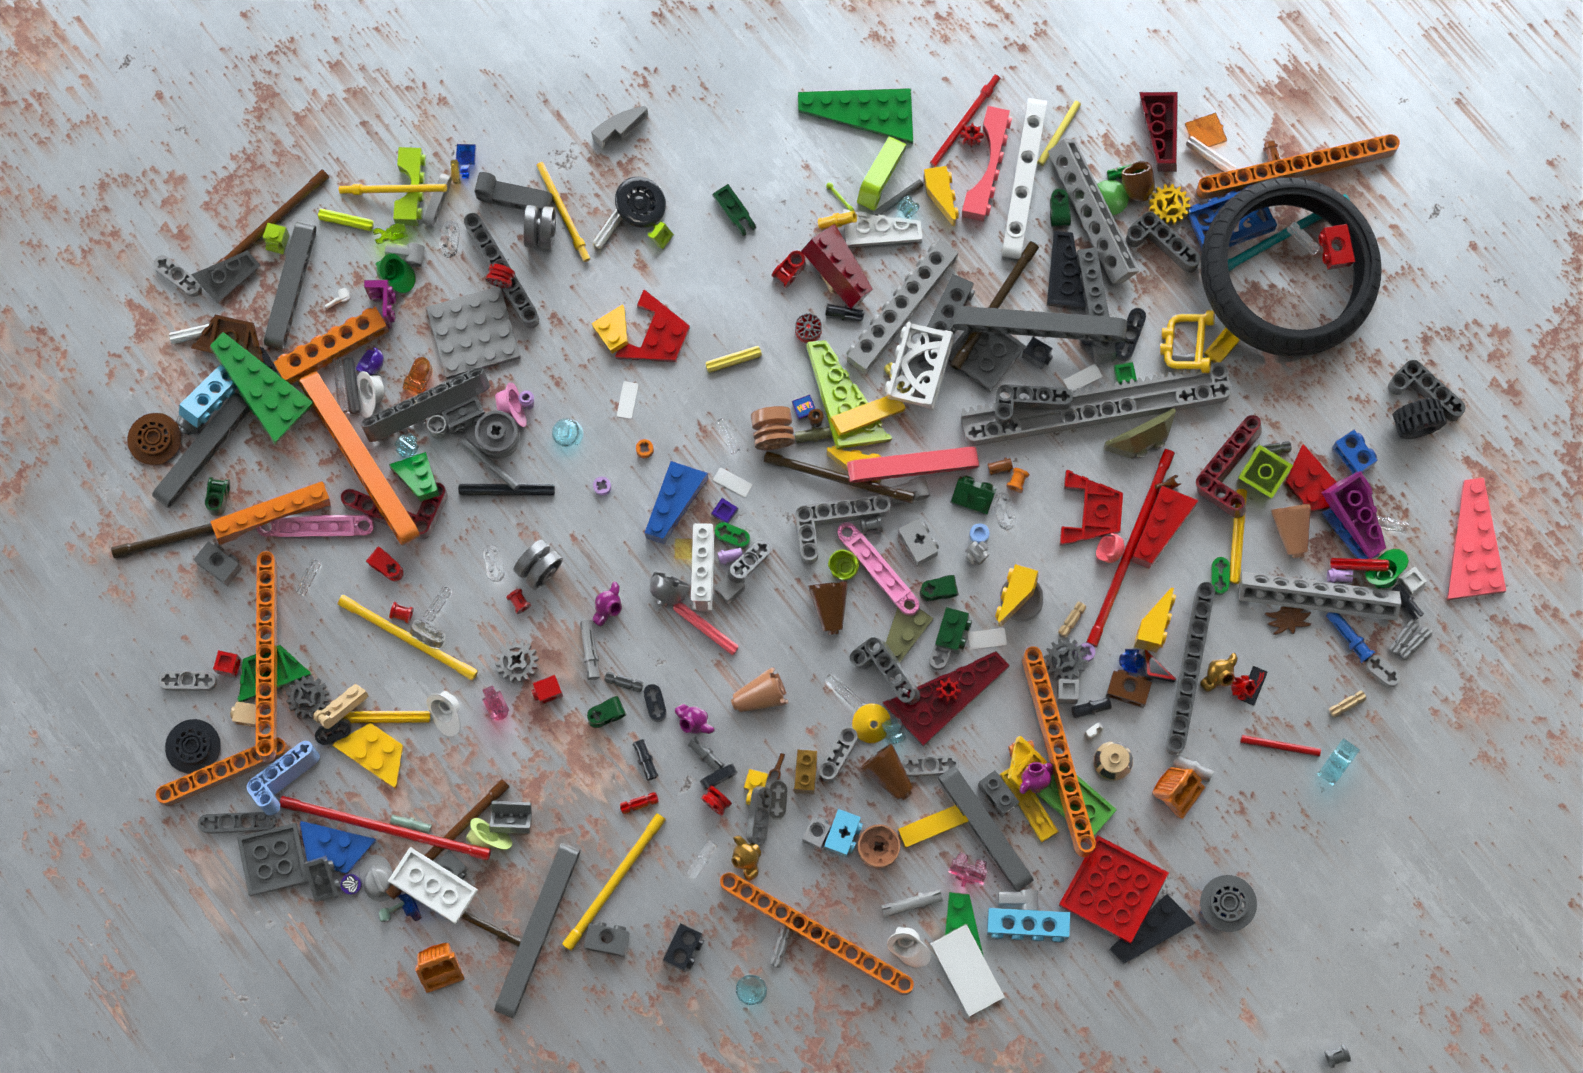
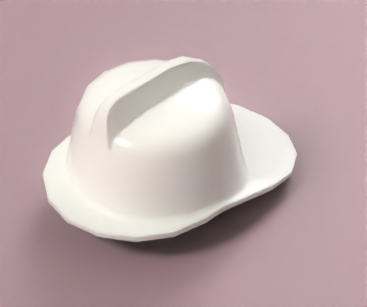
M363 371L357 377L360 413L363 417L368 418L373 415L375 404L379 403L384 396V386L381 376H370L367 372Z
M448 691L428 696L427 707L438 730L446 736L458 734L460 730V720L457 715L459 711L458 700L449 694Z
M899 926L894 935H891L888 939V949L908 966L919 968L926 966L930 962V950L920 941L919 935L915 930Z

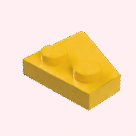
M623 304L591 323L611 354L628 345L627 323L625 319L626 310Z
M1018 736L1015 739L1007 778L1019 790L1022 784V774L1029 764L1033 762L1047 763L1022 736Z

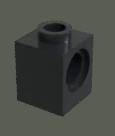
M1032 337L1023 351L1022 358L1042 369L1044 365L1048 366L1051 362L1053 348ZM1041 351L1044 356L1037 357L1034 352Z

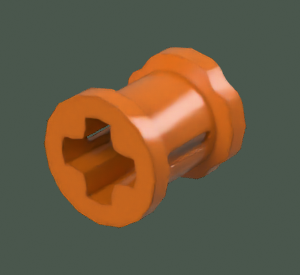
M1015 467L1012 471L1013 476L1006 486L1012 491L1022 493L1023 484L1030 474L1023 469Z

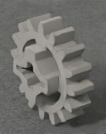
M513 640V645L506 642L507 648L500 647L499 649L502 654H496V658L500 661L495 662L497 667H501L497 671L499 674L504 673L503 679L505 680L510 677L511 683L515 679L521 683V678H525L528 681V675L534 676L533 669H538V665L534 663L539 661V658L534 656L537 652L535 649L530 651L532 647L530 643L524 646V640H521L520 644ZM520 649L517 652H511L512 650ZM528 654L530 656L529 665L526 663V658L528 657ZM505 658H507L509 662L507 668H505L504 666ZM514 659H516V660H519V659H520L521 663H520V664L516 663V664L514 665L513 660H514ZM517 671H523L522 673L515 674Z

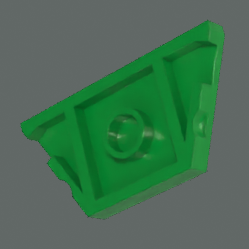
M277 645V689L295 682V679L301 680L302 676H312L311 672L285 648ZM265 653L262 658L270 657L271 653ZM256 654L246 657L242 661L238 702H245L256 697ZM271 672L263 673L262 677L270 676ZM270 690L264 691L262 695L270 692Z

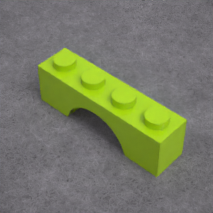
M398 147L397 166L399 171L411 179V185L425 184V172L422 171L423 166H426V154H423L421 148ZM409 192L401 199L394 201L393 220L395 225L419 226V220H422L423 216L420 202L424 200V192Z

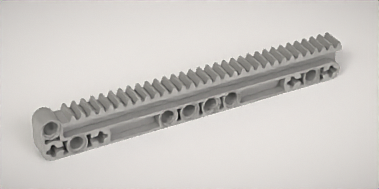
M1217 362L1211 366L1210 373H1202L1201 369H1198L1197 372L1195 369H1191L1190 373H1188L1185 369L1182 375L1179 371H1176L1175 376L1169 372L1168 376L1165 377L1162 373L1159 379L1156 375H1153L1152 380L1146 376L1144 381L1139 377L1137 383L1130 379L1129 384L1123 380L1122 385H1119L1116 381L1114 387L1107 383L1106 388L1100 384L1099 389H1096L1093 385L1091 391L1087 387L1084 388L1083 392L1077 388L1076 393L1070 389L1073 399L1068 409L1051 410L1013 407L1012 420L1007 425H1000L996 422L995 403H993L992 408L985 404L984 409L978 405L977 411L973 407H970L969 412L962 408L961 422L966 443L970 446H978L1162 414L1173 408L1179 411L1219 404L1228 400L1232 388L1227 367L1223 363ZM1213 371H1220L1222 373V376H1215L1213 374ZM1219 389H1221L1222 392H1225V394L1222 395L1221 392H1218ZM1198 393H1206L1207 398H1200ZM1041 395L1039 396L1042 401L1049 400L1047 395L1045 399ZM1061 396L1062 401L1066 402L1065 397ZM1122 406H1129L1131 408V411H1124L1122 409ZM1110 409L1112 414L1106 415L1102 410ZM1006 411L999 412L1001 417L1009 416ZM1090 412L1093 414V417L1086 418L1083 413ZM1070 415L1074 418V421L1068 422L1064 417ZM1009 426H1012L1015 429V431H1011V428H1009ZM994 428L998 433L991 435L988 433V430ZM972 432H974V434L977 435L976 438H973V436L971 435Z

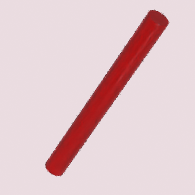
M1241 735L1240 743L1314 756L1321 755L1320 748Z

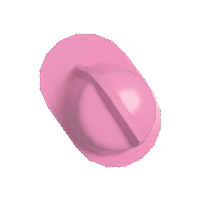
M512 382L508 383L505 390L495 395L497 410L508 413L519 426L525 427L526 416L522 404L519 402L518 389Z

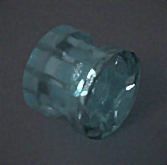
M910 195L905 196L896 206L898 211L904 213L906 219L911 218L920 208V205L915 203Z

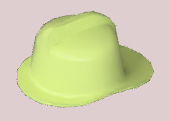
M479 818L471 820V830L466 836V840L469 843L489 849L493 847L501 850L511 848L512 840L507 833L490 832V824Z

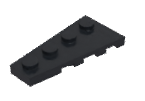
M1054 231L1047 306L1085 309L1072 232Z
M1166 894L1149 910L1133 942L1129 944L1119 939L1109 951L1124 965L1194 925L1195 922Z

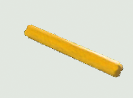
M1237 489L1236 492L1244 498L1246 505L1247 490ZM1235 504V508L1241 506L1240 504ZM1245 514L1240 518H1234L1229 580L1231 584H1239Z
M350 711L343 718L348 719L351 723H429L431 713L429 711Z

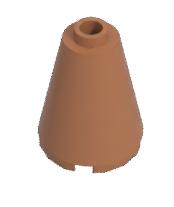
M1304 504L1272 509L1271 513L1287 554L1292 555V558L1304 557V553L1308 552L1311 505Z
M774 667L769 668L735 692L731 699L733 708L735 710L738 709L739 712L787 705L788 699L784 700L783 695L787 694L778 673H773L776 669Z

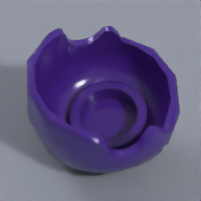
M375 347L373 348L375 351L368 349L358 362L356 370L367 372L370 376L378 373L384 363L382 352Z

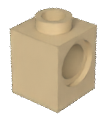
M236 701L235 707L231 708L230 718H232L236 725L256 727V704Z

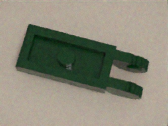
M729 184L712 194L713 198L742 236L747 235L745 228L740 223L743 219L746 220L752 230L757 228L749 216V212Z

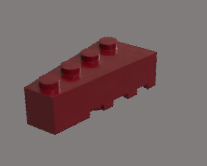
M1139 92L1157 171L1177 172L1178 92Z
M835 224L813 237L801 250L850 309L862 302L873 290Z

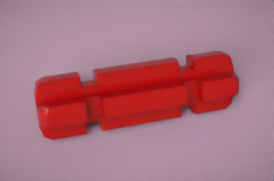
M653 792L646 797L644 795L632 799L628 803L627 801L620 803L622 814L629 813L630 810L635 811L647 807L648 804L658 803L657 793Z

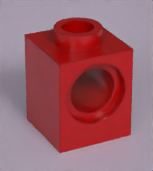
M218 650L213 670L217 674L237 678L242 659L237 654Z
M555 675L533 683L535 689H532L531 692L535 701L539 700L541 705L563 697Z

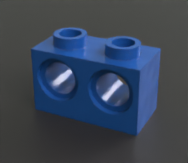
M1355 429L1337 440L1332 447L1352 474L1359 471L1364 473L1378 461L1374 450L1367 447L1364 437L1357 433ZM1346 442H1353L1355 448H1349ZM1358 457L1365 458L1367 463H1360Z

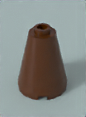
M848 582L808 585L823 632L827 631V635L839 634V630H843Z
M892 744L879 750L875 756L870 757L860 767L866 775L897 800L900 798L905 800L912 794L913 786Z

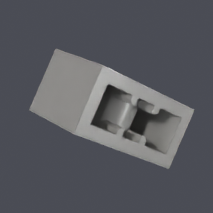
M919 518L898 529V535L917 567L938 555L937 549H939L934 538L931 539L928 535V532H930L925 522L921 523ZM917 538H918L920 541L923 540V544H922V545H921L919 542L916 543V539H917Z

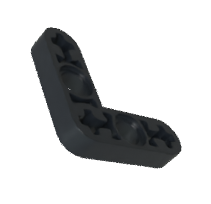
M1134 308L1130 311L1127 318L1126 332L1133 330L1136 333V337L1129 339L1125 336L1124 342H1114L1116 349L1115 359L1125 362L1133 356L1146 320V313L1143 309ZM1136 314H1140L1141 319H1139L1137 325L1134 326V316H1136ZM1079 340L1082 347L1093 351L1091 340L1089 343H1086L1085 340ZM1125 343L1129 344L1128 353L1123 356L1120 350H1123Z

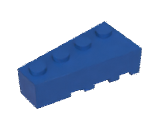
M670 461L645 530L646 539L661 544L666 543L682 516L687 512L690 504L708 481L707 472Z

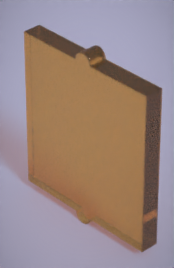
M1216 112L1185 123L1189 133L1188 138L1193 136L1207 147L1227 141L1223 130L1224 125L1220 123Z

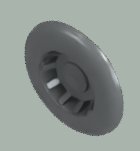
M1222 875L1212 879L1204 887L1200 898V907L1204 918L1211 926L1221 931L1233 932L1243 929L1253 920L1257 910V899L1254 890L1245 880L1233 875Z

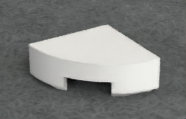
M1097 723L1088 729L1084 736L1087 740H1091L1103 731L1104 728L1100 723Z

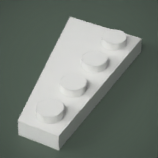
M843 209V213L851 212L850 210ZM859 211V213L856 212V223L844 225L845 241L848 247L922 242L923 239L921 221L899 217L890 218L879 214L878 216L870 215Z

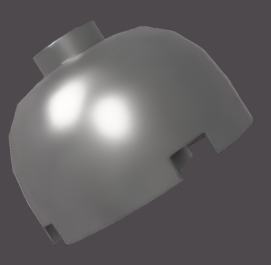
M654 571L650 581V592L657 599L656 603L667 607L668 604L675 605L683 601L690 586L676 577L665 576V573Z

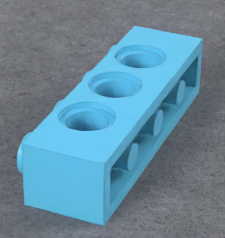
M221 364L179 405V415L196 428L202 423L205 424L214 411H218L222 407L223 402L227 398L229 399L237 389L235 383L225 381V379H231Z
M988 909L987 935H991V938L1003 939V936H1012L1013 940H1024V937H1032L1033 941H1044V938H1052V942H1064V939L1069 938L1070 912ZM1006 919L1011 920L1014 924V927L1010 930L1003 927L1002 922ZM1031 921L1034 929L1031 931L1025 930L1023 922ZM1051 922L1054 925V930L1051 932L1045 931L1043 924Z

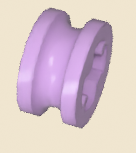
M598 477L593 483V488L597 494L606 495L611 490V483L606 477ZM603 482H606L605 485L607 486V488H602L601 491L598 490V483L602 484Z
M1090 643L1081 644L1084 650L1085 648L1090 649L1089 653L1091 654V656L1087 655L1083 659L1088 662L1091 661L1095 655L1094 646Z

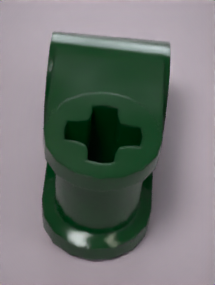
M1055 189L1051 194V227L1071 226L1068 194L1064 189ZM1056 197H1060V200H1062V202H1058V199H1056Z
M209 477L205 506L213 516H220L225 512L230 492V479L217 480L214 477ZM214 502H219L218 507L211 508Z
M955 575L927 580L920 589V597L924 601L949 599L959 595ZM927 587H929L930 590H933L932 594H929V592L926 591Z
M618 696L607 699L603 703L590 708L587 712L588 723L593 728H601L627 715ZM596 714L600 719L596 721L593 715Z

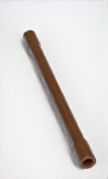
M321 169L303 188L217 263L249 249L264 235L267 223L276 225L310 193L330 178L328 174Z
M501 779L442 838L455 840L470 825L472 819L482 814L491 805V802L497 800L510 786ZM433 846L424 856L433 861L445 849ZM394 885L386 891L393 900L403 892Z

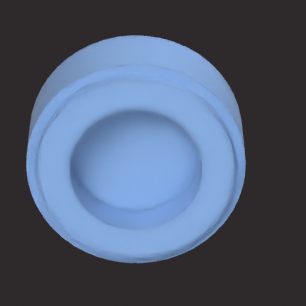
M975 524L970 530V538L973 542L976 541L979 544L983 541L985 543L989 538V529L984 524Z

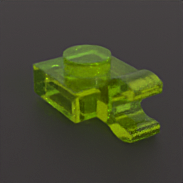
M393 224L390 228H386V231L381 228L372 230L374 235L381 234L380 238L375 239L376 244L408 237L405 224Z

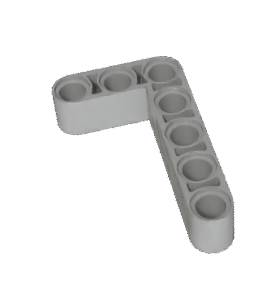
M885 495L798 507L796 510V525L802 561L807 565H811L818 560L815 526L856 521L862 518L871 519L879 515L880 517L887 516L891 509L890 499ZM883 502L887 505V508L881 510L877 507V504ZM860 505H865L868 510L860 512L857 508ZM842 507L847 508L848 513L842 515L838 510ZM821 510H826L829 512V515L821 517L818 513ZM801 513H808L810 517L802 520L799 515ZM809 531L812 533V537L805 539L802 537V533ZM808 550H812L815 553V555L811 558H808L804 555V553Z

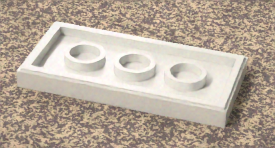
M411 847L388 880L389 883L454 924L458 923L478 892V889Z
M967 925L930 943L968 1016L1004 998Z

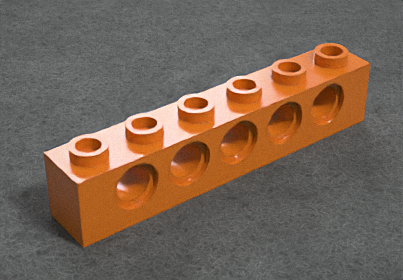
M367 308L361 315L347 319L339 327L334 326L330 328L328 333L312 338L311 342L306 345H299L293 352L280 355L274 361V364L281 377L292 385L298 379L318 371L386 334L389 330L377 308ZM363 324H369L367 329H360ZM346 333H352L349 339L343 338ZM335 342L332 348H326L328 343ZM317 351L316 357H309L311 352ZM297 360L301 361L299 366H292L293 362Z

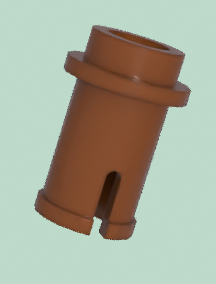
M1275 141L1264 143L1263 150L1266 151L1269 162L1280 159L1277 150L1278 144Z
M1004 457V460L987 464L990 475L1004 471L1010 472L1013 469L1011 458L1007 459L1006 457Z

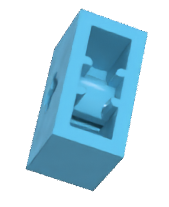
M838 809L824 849L847 857L848 853L852 854L856 842L853 841L855 834L859 835L863 823H860L861 817ZM844 829L848 830V835L850 836L841 838V833L839 832H843Z

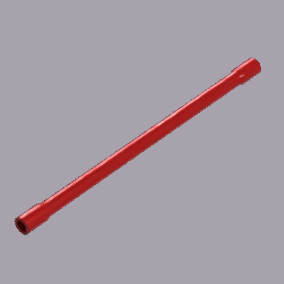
M1164 449L1143 506L1096 622L1086 643H1090L1094 647L1098 646L1103 628L1160 488L1155 489V485L1163 482L1174 458L1175 452L1172 450Z
M281 796L279 801L281 808L300 811L468 854L471 857L488 861L491 855V849L469 845L302 802L298 799Z

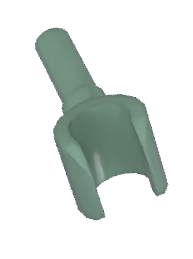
M401 902L393 907L381 909L379 911L380 921L391 920L390 913L404 907L405 903Z

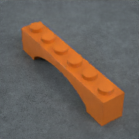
M321 481L210 522L218 544L222 545L236 540L239 536L269 522L302 512H313L331 504L324 483Z

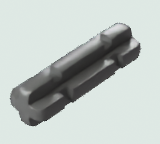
M1290 441L1263 446L1274 454L1288 453L1292 450Z
M607 672L604 681L606 683H615L616 686L626 689L632 688L633 691L641 692L643 688V682L640 680L634 681L633 678L619 674L616 676L612 672Z

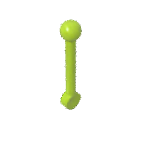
M829 182L826 184V188L831 190L848 210H854L836 191L833 183Z

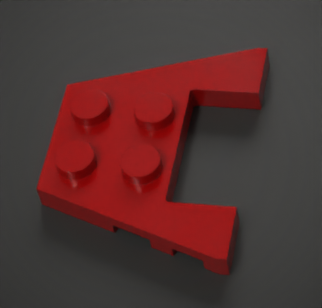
M643 290L637 307L654 313V317L641 347L628 343V345L617 351L615 358L619 360L643 359L676 362L690 330V325L649 292Z
M1066 470L1064 489L1085 491L1082 528L1061 526L1060 545L1111 535V533H1120L1123 493L1104 484L1091 481L1085 476H1079L1073 473V471Z

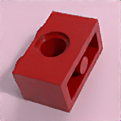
M1347 224L1325 227L1320 232L1318 240L1320 246L1323 247L1322 259L1323 263L1327 266V270L1350 267L1355 262ZM1332 244H1336L1339 247V251H1335L1332 248Z

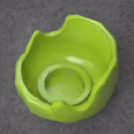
M842 549L835 551L830 556L828 567L835 578L845 581L852 579L858 573L859 561L852 552Z

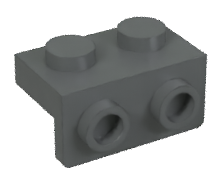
M477 396L441 411L451 434L454 432L460 433L471 424L476 425L477 421L485 414Z
M491 802L490 832L530 834L532 822V804L530 802Z
M323 856L303 863L315 902L333 896L335 898L339 897L338 891H341L338 879L334 880L332 872H335L332 860L328 861L327 856Z

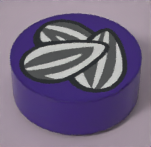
M348 874L341 880V889L346 894L355 895L361 890L362 883L356 875Z

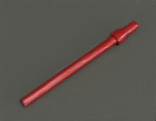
M995 74L989 83L980 90L978 98L930 161L932 166H937L963 131V126L968 124L985 99L989 98L994 92V87L1001 79L998 75Z

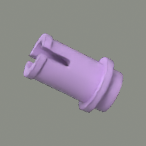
M523 391L519 395V402L524 409L528 407V410L534 407V395L530 391Z
M741 548L718 552L719 563L726 565L727 562L736 561L743 555Z
M1335 568L1327 571V581L1331 583L1352 582L1353 577H1345V575H1353V571L1335 570Z

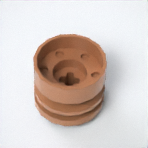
M772 406L761 408L751 413L752 428L758 430L753 433L754 439H756L754 441L756 449L776 450L795 443V437L792 435L794 430L789 426L792 423L790 408Z
M883 824L872 825L866 828L858 841V854L861 860L867 866L875 869L891 865L897 859L900 851V840L897 833L892 828ZM876 842H877L878 844H881V843H882V844L884 845V846L882 847V850H883V851H882V852H880L879 850L874 851V848H875V844H874V843H876Z

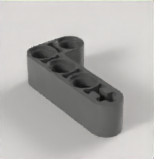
M479 172L474 190L479 201L523 211L526 210L527 205L538 206L540 214L543 207H550L553 197L550 192L497 181L493 174L487 172Z
M1145 212L1128 229L1126 242L1129 246L1138 247L1149 238L1184 271L1190 273L1197 269L1200 262L1199 253L1155 213ZM1149 220L1153 225L1147 226L1144 221ZM1136 233L1140 238L1135 239L1131 234ZM1164 233L1167 238H1160L1158 234ZM1178 246L1181 250L1175 251L1172 249V247Z
M1409 360L1392 377L1388 384L1389 391L1394 395L1402 394L1410 385L1425 399H1438L1436 394L1443 395L1445 400H1440L1445 417L1450 421L1459 420L1465 412L1464 402L1417 360ZM1407 368H1413L1416 374L1409 373ZM1394 381H1400L1403 387L1396 386ZM1422 381L1429 382L1430 387H1425Z
M1003 384L998 387L996 392L995 420L1000 425L1009 424L1012 420L1013 407L1066 410L1071 406L1073 394L1068 388ZM1006 392L1010 397L1004 399L1000 396V393ZM1025 393L1029 396V399L1023 400L1019 395ZM1047 395L1049 400L1042 401L1039 396ZM1061 396L1065 397L1066 402L1062 401ZM1006 411L1009 416L1001 417L999 412Z
M871 637L851 652L849 656L850 662L858 668L867 669L875 663L902 702L914 705L919 701L920 692L885 641ZM876 643H879V644H880L879 650L876 651V652H874V650H873L874 645H875ZM863 654L864 660L858 664V657ZM890 658L891 663L888 667L885 668L884 662L886 659ZM901 674L902 679L896 684L895 677ZM906 690H908V691L911 692V693H910V696H911L910 698H907V697H908V693L906 692Z

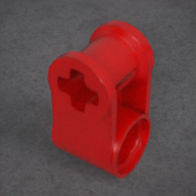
M798 250L792 251L774 269L771 276L778 278L784 283L783 286L788 288L806 266L804 254ZM796 258L802 260V262L797 265L792 263V261Z
M379 546L366 560L372 568L382 573L391 581H399L404 575L400 564ZM392 568L397 570L395 573L390 572Z

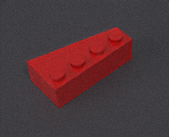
M1161 486L1131 562L1150 569L1180 526L1196 507L1198 500Z

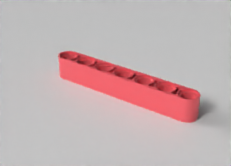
M976 447L876 457L847 462L850 483L960 471L979 467Z

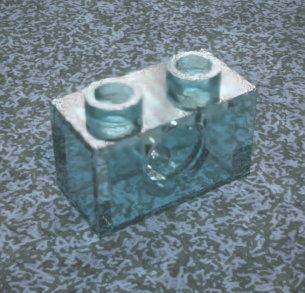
M1343 738L1317 774L1334 785L1360 749Z

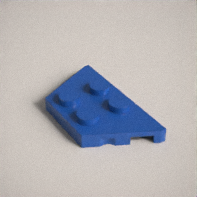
M304 821L300 822L307 862L327 856L328 861L332 860L336 872L348 874L354 868V865L362 859L365 852L376 842L374 838Z

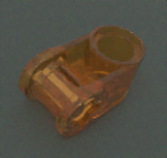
M425 357L415 359L409 374L404 380L403 390L413 391L417 395L426 390L427 383L433 372L428 359ZM426 364L427 369L425 371H419L418 369L420 365Z

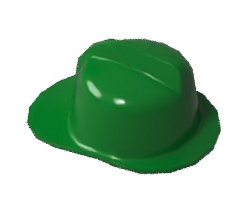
M389 253L375 263L378 278L380 280H388L390 286L395 291L406 293L414 287L416 282L415 272L398 255Z
M1400 549L1387 550L1376 560H1388L1389 570H1366V579L1374 584L1377 589L1394 586L1398 576L1408 566V555Z

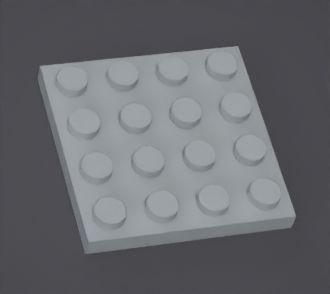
M490 288L426 307L447 379L457 377L474 368L480 367L485 369L521 358L501 288Z

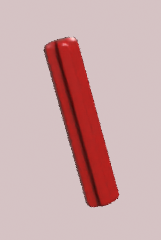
M1331 558L1330 567L1343 570L1388 571L1389 561Z

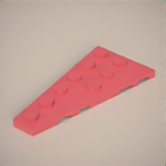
M1484 478L1464 480L1447 600L1506 592Z

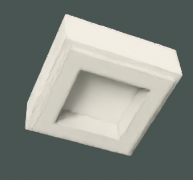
M1413 567L1399 578V581L1410 594H1413L1427 583V580L1416 567Z

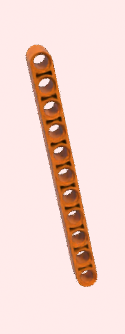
M1388 134L1205 176L1199 180L1196 193L1201 199H1210L1226 195L1232 191L1239 192L1248 185H1254L1270 179L1301 178L1388 158L1396 153L1400 140L1396 135ZM1386 143L1392 144L1394 148L1387 147ZM1371 147L1376 152H1370L1367 148ZM1349 152H1355L1357 156L1353 157ZM1330 156H1336L1339 160L1334 161ZM1317 160L1320 162V165H1315L1312 161ZM1298 164L1302 169H1296L1294 165ZM1275 169H1282L1284 173H1277ZM1257 173H1263L1265 177L1261 178ZM1244 177L1247 181L1242 182L1238 178ZM1225 181L1228 183V186H1222L1220 182ZM1206 185L1210 190H1204L1201 186Z
M314 371L298 379L304 394L313 401V408L399 543L403 546L420 537L416 525L318 372Z
M269 551L261 552L257 556L255 748L258 756L264 762L274 760L277 754V562L274 555ZM271 560L269 565H263L265 561ZM265 579H271L268 584H263ZM271 597L269 602H262L264 598ZM267 615L271 616L268 621L262 620ZM271 634L269 639H262L264 635ZM265 653H271L270 657L262 658ZM271 672L270 676L262 677L263 673ZM264 691H271L268 696H262ZM264 710H271L268 715H262ZM270 728L271 731L268 734H262L264 729ZM264 748H271L267 754H262Z
M1031 646L1025 650L1023 655V668L1050 763L1053 764V774L1075 852L1080 857H1088L1095 848V838L1043 655L1038 647ZM1034 655L1037 660L1031 661L1027 656ZM1038 673L1042 679H1035L1032 674ZM1038 692H1044L1047 697L1041 698ZM1043 711H1050L1052 713V716H1045ZM1054 729L1057 731L1058 735L1053 736L1049 733L1048 730ZM1054 748H1060L1063 754H1056ZM1059 767H1066L1068 769V773H1062L1059 770ZM1069 785L1074 791L1067 792L1064 786ZM1070 805H1077L1079 811H1072ZM1075 824H1082L1084 826V830H1078L1075 827ZM1080 843H1087L1090 846V849H1083Z
M728 872L721 876V888L729 895L898 994L908 995L912 992L914 982L908 975L734 873ZM727 878H732L735 880V884L733 887L728 888L724 886V881ZM745 888H749L753 892L748 898L741 895L742 890ZM760 899H768L770 901L769 906L761 908L758 905ZM783 908L787 911V916L778 918L776 911ZM796 919H802L805 925L798 929L794 927L793 922ZM820 929L822 936L815 939L811 936V931ZM830 940H838L840 946L837 949H831L828 945ZM853 949L857 952V957L855 959H848L846 952ZM866 960H872L875 963V967L871 970L864 968L863 963ZM890 970L893 975L892 978L884 980L881 977L882 971ZM902 980L908 981L910 988L905 991L901 990L899 982Z

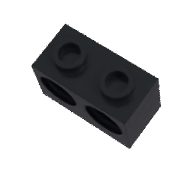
M680 923L663 958V962L683 972H686L687 968L691 970L696 959L693 956L696 950H701L705 941L702 939L703 934ZM691 934L695 937V941L687 945L683 941L684 937ZM684 953L686 955L685 961L677 963L675 961L676 954Z

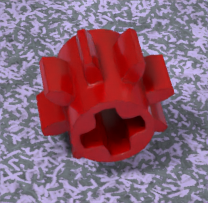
M973 123L968 127L964 125V132L960 133V138H964L963 145H970V148L975 144L980 145V139L984 138V133H979L981 126L976 127Z
M1248 675L1235 677V681L1231 685L1232 695L1238 696V700L1252 698L1256 690L1254 680H1249Z
M950 678L945 683L940 680L939 683L942 687L936 688V692L941 693L939 700L944 698L947 704L952 698L957 701L955 693H961L960 689H956L958 681L955 683L950 682ZM946 687H950L951 693L949 695L946 694Z

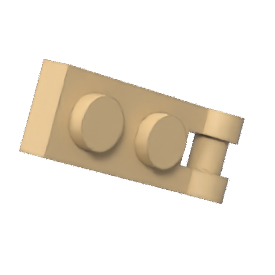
M355 683L322 711L317 710L313 714V719L328 729L368 698L369 695Z

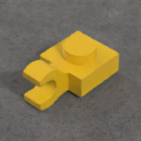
M749 769L744 789L749 791L746 798L747 805H750L753 789L757 786H766L767 773Z

